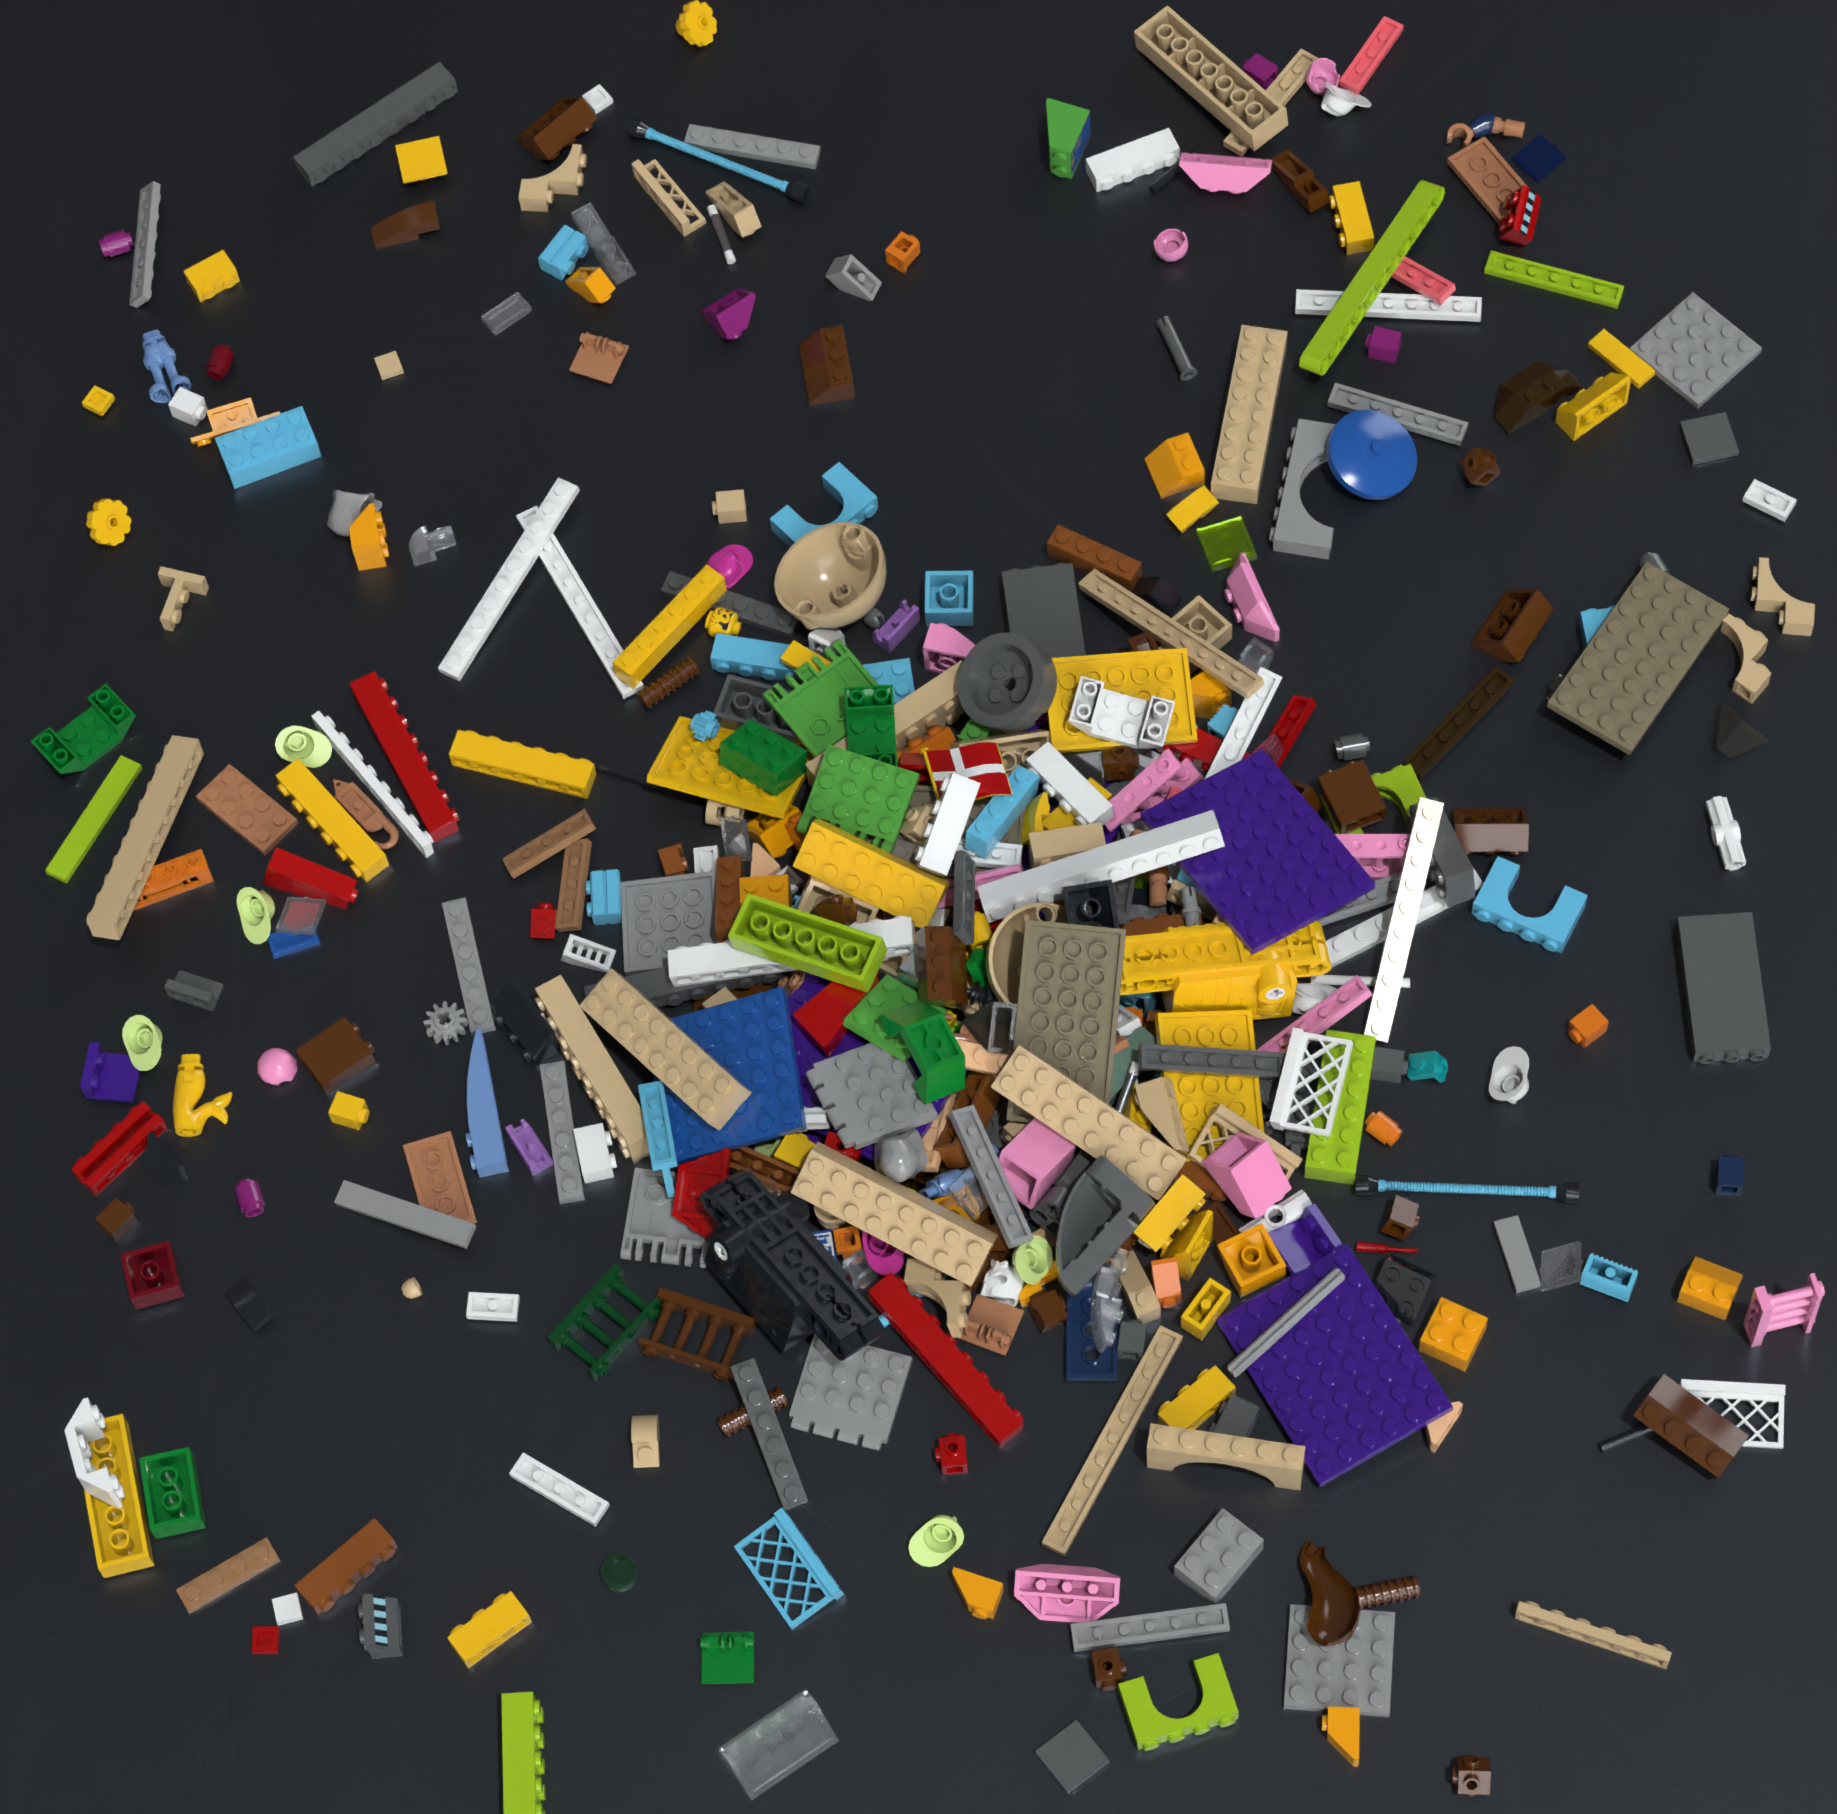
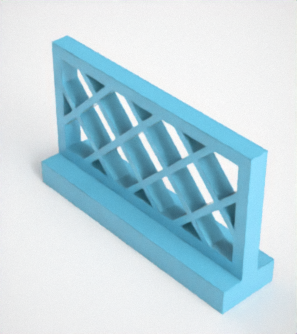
M662 1081L640 1084L638 1089L653 1171L662 1170L668 1198L674 1197L675 1190L671 1168L677 1167L678 1164L664 1085Z
M781 1507L773 1513L774 1517L737 1543L734 1548L793 1630L833 1599L838 1600L844 1593L791 1517ZM776 1525L780 1530L778 1542L765 1540L767 1530ZM783 1538H785L788 1543H783ZM751 1542L760 1544L757 1557L747 1556L743 1548ZM764 1544L777 1546L775 1560L762 1558ZM782 1547L794 1550L793 1562L779 1561ZM798 1557L803 1564L797 1563ZM751 1561H756V1566ZM761 1562L774 1564L772 1578L762 1577L759 1574ZM778 1565L792 1566L789 1580L776 1579ZM796 1567L808 1570L807 1583L794 1581ZM812 1577H813V1579L815 1580V1582H816L817 1584H812V1583H811V1582H812ZM765 1581L771 1582L770 1588ZM775 1583L788 1584L786 1598H779L773 1594ZM793 1585L806 1587L804 1601L790 1599ZM810 1588L821 1589L825 1594V1597L817 1603L808 1602ZM780 1602H785L784 1608L780 1604ZM789 1604L803 1605L801 1615L792 1621L788 1615Z

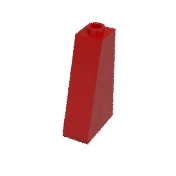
M277 847L268 864L262 883L271 888L343 909L347 908L349 902L354 903L359 891L355 889L357 880Z
M879 971L876 974V977L871 985L869 992L880 982L877 976L878 974H880ZM832 981L794 1012L793 1017L796 1024L829 1057L849 1030L843 1026L844 1018L868 993Z

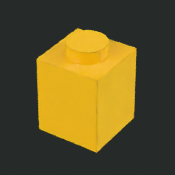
M337 1091L328 1112L333 1123L358 1131L362 1123L365 1124L370 1113L364 1099Z

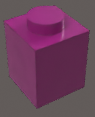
M1255 53L1251 59H1247L1242 66V71L1265 91L1278 76V66L1258 53Z
M1375 326L1373 333L1368 334L1365 347L1368 348V357L1395 364L1401 346L1402 332Z

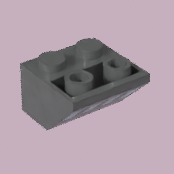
M368 1593L362 1594V1603H358V1612L364 1628L359 1629L360 1642L364 1644V1650L369 1652L372 1659L403 1656L401 1606L398 1599Z

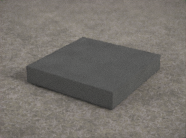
M1726 412L1680 422V429L1693 465L1733 457L1739 454Z
M1077 1719L1035 1751L1036 1756L1067 1794L1109 1763V1759Z

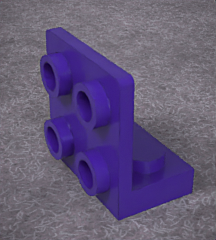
M90 1042L80 1088L87 1099L133 1103L141 1071L133 1066L129 1055L106 1053L103 1051L100 1043Z
M1315 1203L1307 1206L1298 1220L1268 1232L1292 1275L1299 1274L1307 1269V1266L1329 1253L1331 1254L1342 1245V1242Z

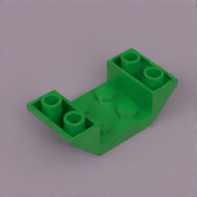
M104 684L87 697L91 707L60 731L55 733L48 727L31 740V743L59 774L87 769L122 742L136 717L107 684Z
M893 685L844 687L848 751L898 767Z
M918 1000L878 1016L889 1038L898 1035L902 1036L922 1076L913 1084L924 1105L965 1089V1055L941 1011Z

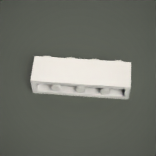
M1167 128L1086 158V173L1096 192L1109 190L1120 183L1130 182L1136 177L1151 174L1155 170L1166 166H1173L1180 160V148L1172 132Z
M1049 742L1026 759L1028 770L1039 775V782L1043 785V790L1048 793L1049 797L1052 798L1054 796L1059 801V806L1065 813L1068 814L1070 812L1075 817V822L1078 826L1102 822L1103 826L1114 817L1113 805Z
M955 773L950 774L949 777H944L940 786V791H943L940 801H935L931 811L934 814L932 823H927L923 833V837H926L923 847L919 846L915 854L914 860L918 861L916 867L941 877L947 876L981 783Z

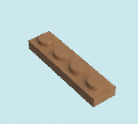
M583 809L502 858L514 879L588 835L596 827L587 811Z
M588 838L579 839L565 848L555 929L558 932L581 930L592 842Z
M266 1537L176 1589L190 1614L275 1565L280 1560Z

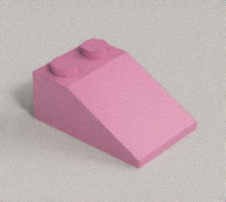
M930 623L923 645L925 670L943 673L959 661H964L975 644L956 629L946 624Z

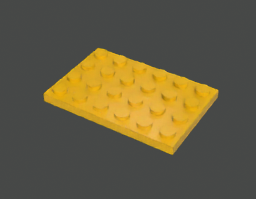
M1187 648L1051 658L1056 669L1057 687L1047 715L1050 742L1059 753L1113 749L1116 746H1124L1091 737L1068 722L1081 676L1105 682L1103 689L1150 701L1153 695L1175 701L1164 745L1197 743Z
M679 716L647 774V783L785 819L807 776L806 773L779 795L774 796L719 764L720 743L735 730L720 727L714 739H706L703 742L694 738L695 733L690 729L692 719ZM807 750V763H808L809 761H811L812 759H814V757H813L812 754Z
M1252 1010L1157 1013L1154 1015L1157 1044L1256 1051ZM1160 1071L1161 1077L1172 1079L1189 1150L1209 1118V1112L1219 1104L1224 1105L1264 1132L1259 1077ZM1213 1122L1210 1127L1212 1139L1223 1137L1221 1127ZM1224 1140L1213 1142L1214 1149L1217 1150L1225 1143ZM1208 1144L1200 1145L1196 1151V1154L1203 1159L1210 1155ZM1180 1152L1181 1154L1187 1157L1188 1152ZM1187 1157V1160H1186L1185 1163L1195 1162V1161H1193L1192 1159H1190L1189 1157Z

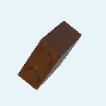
M1363 760L1348 762L1342 768L1334 771H1325L1318 777L1317 789L1340 834H1347L1386 819L1387 808Z
M345 1017L296 1049L299 1060L326 1095L375 1063L372 1054L375 1052L373 1046L368 1040L363 1041L360 1038L361 1031L354 1022L349 1023Z

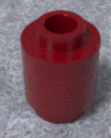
M220 344L213 347L206 365V374L215 380H223L224 376L228 375L235 356L229 346Z

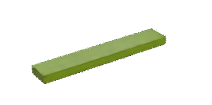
M1492 250L1484 269L1485 274L1618 309L1624 291V286Z
M122 755L119 757L45 870L46 874L66 884L68 883L143 769L141 764Z

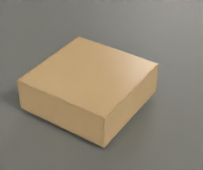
M396 351L374 358L382 380L404 373Z

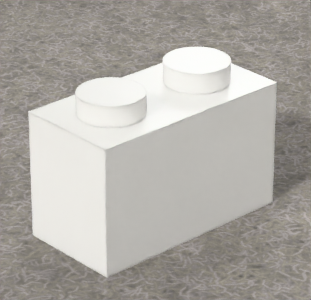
M603 1123L573 1129L584 1182L590 1183L613 1178V1168H617L615 1154H609L608 1146L613 1145L610 1130L605 1131Z

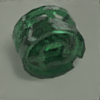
M614 1553L603 1561L601 1576L604 1586L612 1592L623 1593L635 1585L637 1581V1567L629 1555Z

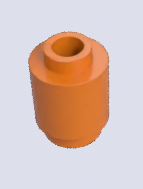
M1379 1111L1377 1114L1372 1112L1364 1123L1367 1125L1365 1131L1384 1145L1387 1143L1389 1146H1393L1403 1132L1399 1128V1124L1382 1111Z

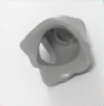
M334 490L327 526L338 535L350 536L349 527L370 503H374L378 512L383 503L375 499L374 493L355 494Z
M913 1128L901 1135L897 1134L875 1143L874 1163L878 1173L896 1182H903L909 1178H915L918 1173L926 1169L927 1155L917 1129Z

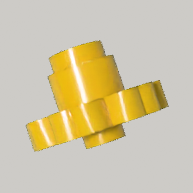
M698 0L688 2L683 6L684 13L679 15V19L676 22L677 32L684 36V39L690 45L706 46L713 41L712 34L717 32V21L712 17V8L706 2L700 3Z
M103 498L93 504L94 511L87 513L86 526L91 529L90 537L97 544L116 546L118 543H122L124 541V534L130 532L131 518L126 515L127 507L119 500Z

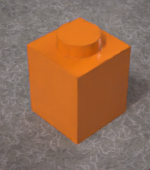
M1591 1004L1569 1021L1568 1034L1575 1043H1580L1585 1048L1607 1032L1609 1021Z

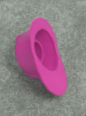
M733 544L725 546L711 555L707 565L725 577L726 589H730L750 570L753 564V557L746 547Z
M862 1230L861 1246L868 1265L881 1275H888L890 1272L896 1274L901 1270L904 1263L903 1251Z

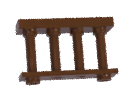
M660 1287L657 1297L661 1301L660 1307L662 1310L650 1340L639 1337L638 1343L642 1353L653 1358L660 1356L711 1373L721 1381H727L728 1379L735 1381L730 1365L742 1336L746 1334L754 1335L756 1330L755 1319ZM676 1310L684 1313L686 1317L672 1348L659 1342L671 1313ZM700 1318L708 1321L709 1326L696 1356L684 1352L683 1349L695 1320ZM724 1326L730 1328L733 1333L721 1363H717L706 1358L718 1329Z

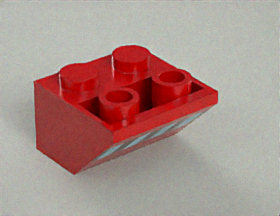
M1522 185L1509 194V196H1506L1503 203V209H1505L1504 218H1501L1498 225V231H1500L1499 239L1523 246L1532 241L1542 197L1528 186Z

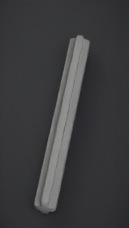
M1334 1268L1230 1362L1227 1365L1228 1372L1232 1376L1238 1377L1345 1279L1343 1272L1338 1268Z

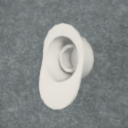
M1328 82L1324 83L1327 90L1321 107L1332 115H1346L1356 105L1362 107H1370L1372 105L1368 99L1361 95L1336 87Z
M1297 982L1292 1011L1304 1015L1336 991L1337 988L1330 985Z
M1508 1047L1495 1058L1489 1083V1093L1495 1100L1516 1104L1517 1100L1521 1099L1529 1089L1527 1078L1529 1057L1521 1047Z

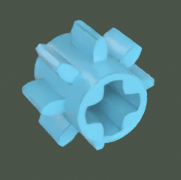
M706 710L705 713H697L693 717L690 729L695 733L694 738L704 742L706 739L709 740L716 737L720 729V723L715 719L716 714Z

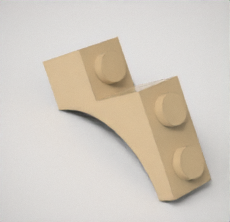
M572 144L567 159L551 173L538 178L521 180L518 197L521 211L548 212L549 204H553L554 194L578 195L579 186H583L584 174L581 173L582 167L585 168L587 164V155L583 154L582 145Z
M1759 557L1758 565L1753 566L1752 580L1756 581V587L1751 589V601H1755L1754 611L1778 612V624L1782 625V634L1811 636L1814 626L1815 604L1795 599L1783 591L1771 574L1769 558Z
M1728 614L1723 620L1721 632L1735 645L1741 661V670L1734 681L1732 691L1752 704L1767 687L1771 677V672L1766 666L1756 663L1766 651L1768 639L1762 632L1747 626L1742 619Z
M907 1259L904 1281L908 1286V1292L910 1294L923 1295L938 1302L947 1312V1326L952 1338H962L963 1328H966L968 1324L966 1307L970 1306L971 1303L970 1291L959 1280H944V1272L921 1260Z

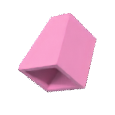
M1034 1118L1001 1151L998 1159L1017 1200L1032 1210L1069 1164L1076 1145L1037 1118Z
M1237 1132L1202 1161L1204 1167L1239 1212L1255 1219L1264 1215L1270 1206L1282 1200L1285 1194L1292 1189L1267 1140Z

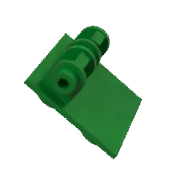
M754 1632L702 1633L700 1639L702 1648L701 1684L754 1683Z

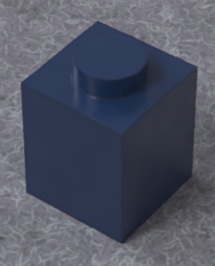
M1732 1154L1719 1156L1716 1165L1715 1194L1741 1196L1744 1185V1158H1738V1156Z

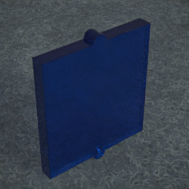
M1540 134L1512 156L1511 160L1523 169V173H1528L1534 180L1539 182L1562 164L1567 157L1556 148L1555 144H1551Z

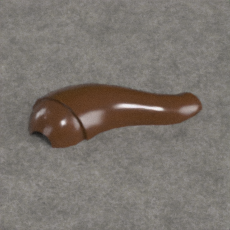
M1307 1541L1301 1552L1300 1563L1311 1585L1313 1594L1312 1607L1308 1614V1632L1312 1639L1320 1645L1328 1647L1337 1646L1345 1640H1350L1358 1625L1361 1610L1359 1597L1353 1586L1325 1558V1547H1316L1312 1542Z

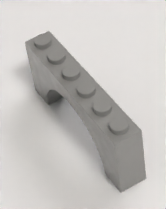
M1299 419L1297 427L1292 428L1291 441H1294L1293 447H1288L1286 461H1290L1289 467H1284L1282 476L1285 486L1280 487L1278 501H1281V505L1275 508L1274 521H1277L1276 527H1271L1269 541H1273V551L1329 560L1334 528L1317 522L1308 514L1301 502L1299 492L1308 474L1320 464L1328 461L1326 455L1327 439L1336 424Z

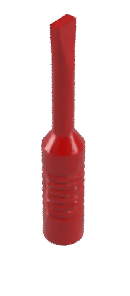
M1357 1242L1356 1252L1417 1254L1418 1249L1388 1247L1382 1243Z

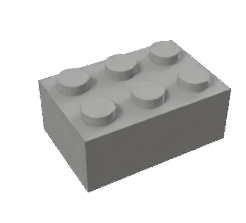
M1222 1508L1174 1566V1576L1208 1603L1216 1605L1263 1550L1264 1539Z

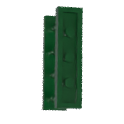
M614 1264L547 1336L550 1346L557 1352L562 1346H567L592 1366L588 1371L594 1382L609 1372L611 1364L650 1321L654 1322L659 1317L662 1309L660 1307L661 1301L658 1297H655L649 1304L625 1285L623 1270L617 1264ZM613 1291H618L642 1310L633 1322L607 1302V1297ZM596 1309H601L625 1329L616 1341L590 1320V1316ZM579 1328L586 1329L608 1347V1350L599 1359L573 1339V1334Z

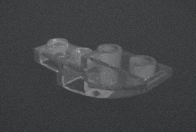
M591 202L571 212L572 219L587 239L589 250L615 285L636 275L616 239L610 235Z
M1118 1248L1113 1255L1109 1269L1101 1267L1096 1274L1093 1285L1090 1313L1091 1327L1097 1350L1101 1353L1104 1352L1107 1346L1112 1347L1117 1334L1113 1331L1115 1323H1120L1124 1310L1121 1309L1123 1300L1117 1298L1122 1283L1118 1281L1121 1274L1125 1275L1129 1261L1126 1260L1128 1251Z

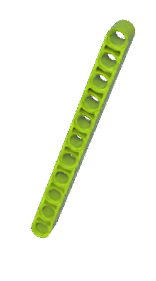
M1424 180L1417 184L1303 351L1299 361L1301 369L1321 376L1327 372L1441 204L1445 194L1444 187Z

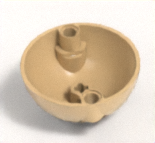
M837 522L816 528L797 540L780 561L774 582L776 596L782 606L792 616L800 620L808 630H814L819 627L838 628L852 624L864 617L876 605L883 592L887 574L885 553L877 536L863 525L852 522Z
M1033 903L1022 906L1004 918L989 940L985 961L989 984L999 1002L1016 1016L1026 920L1042 921L1039 917V911L1045 914L1047 922L1068 924L1066 908L1053 903Z

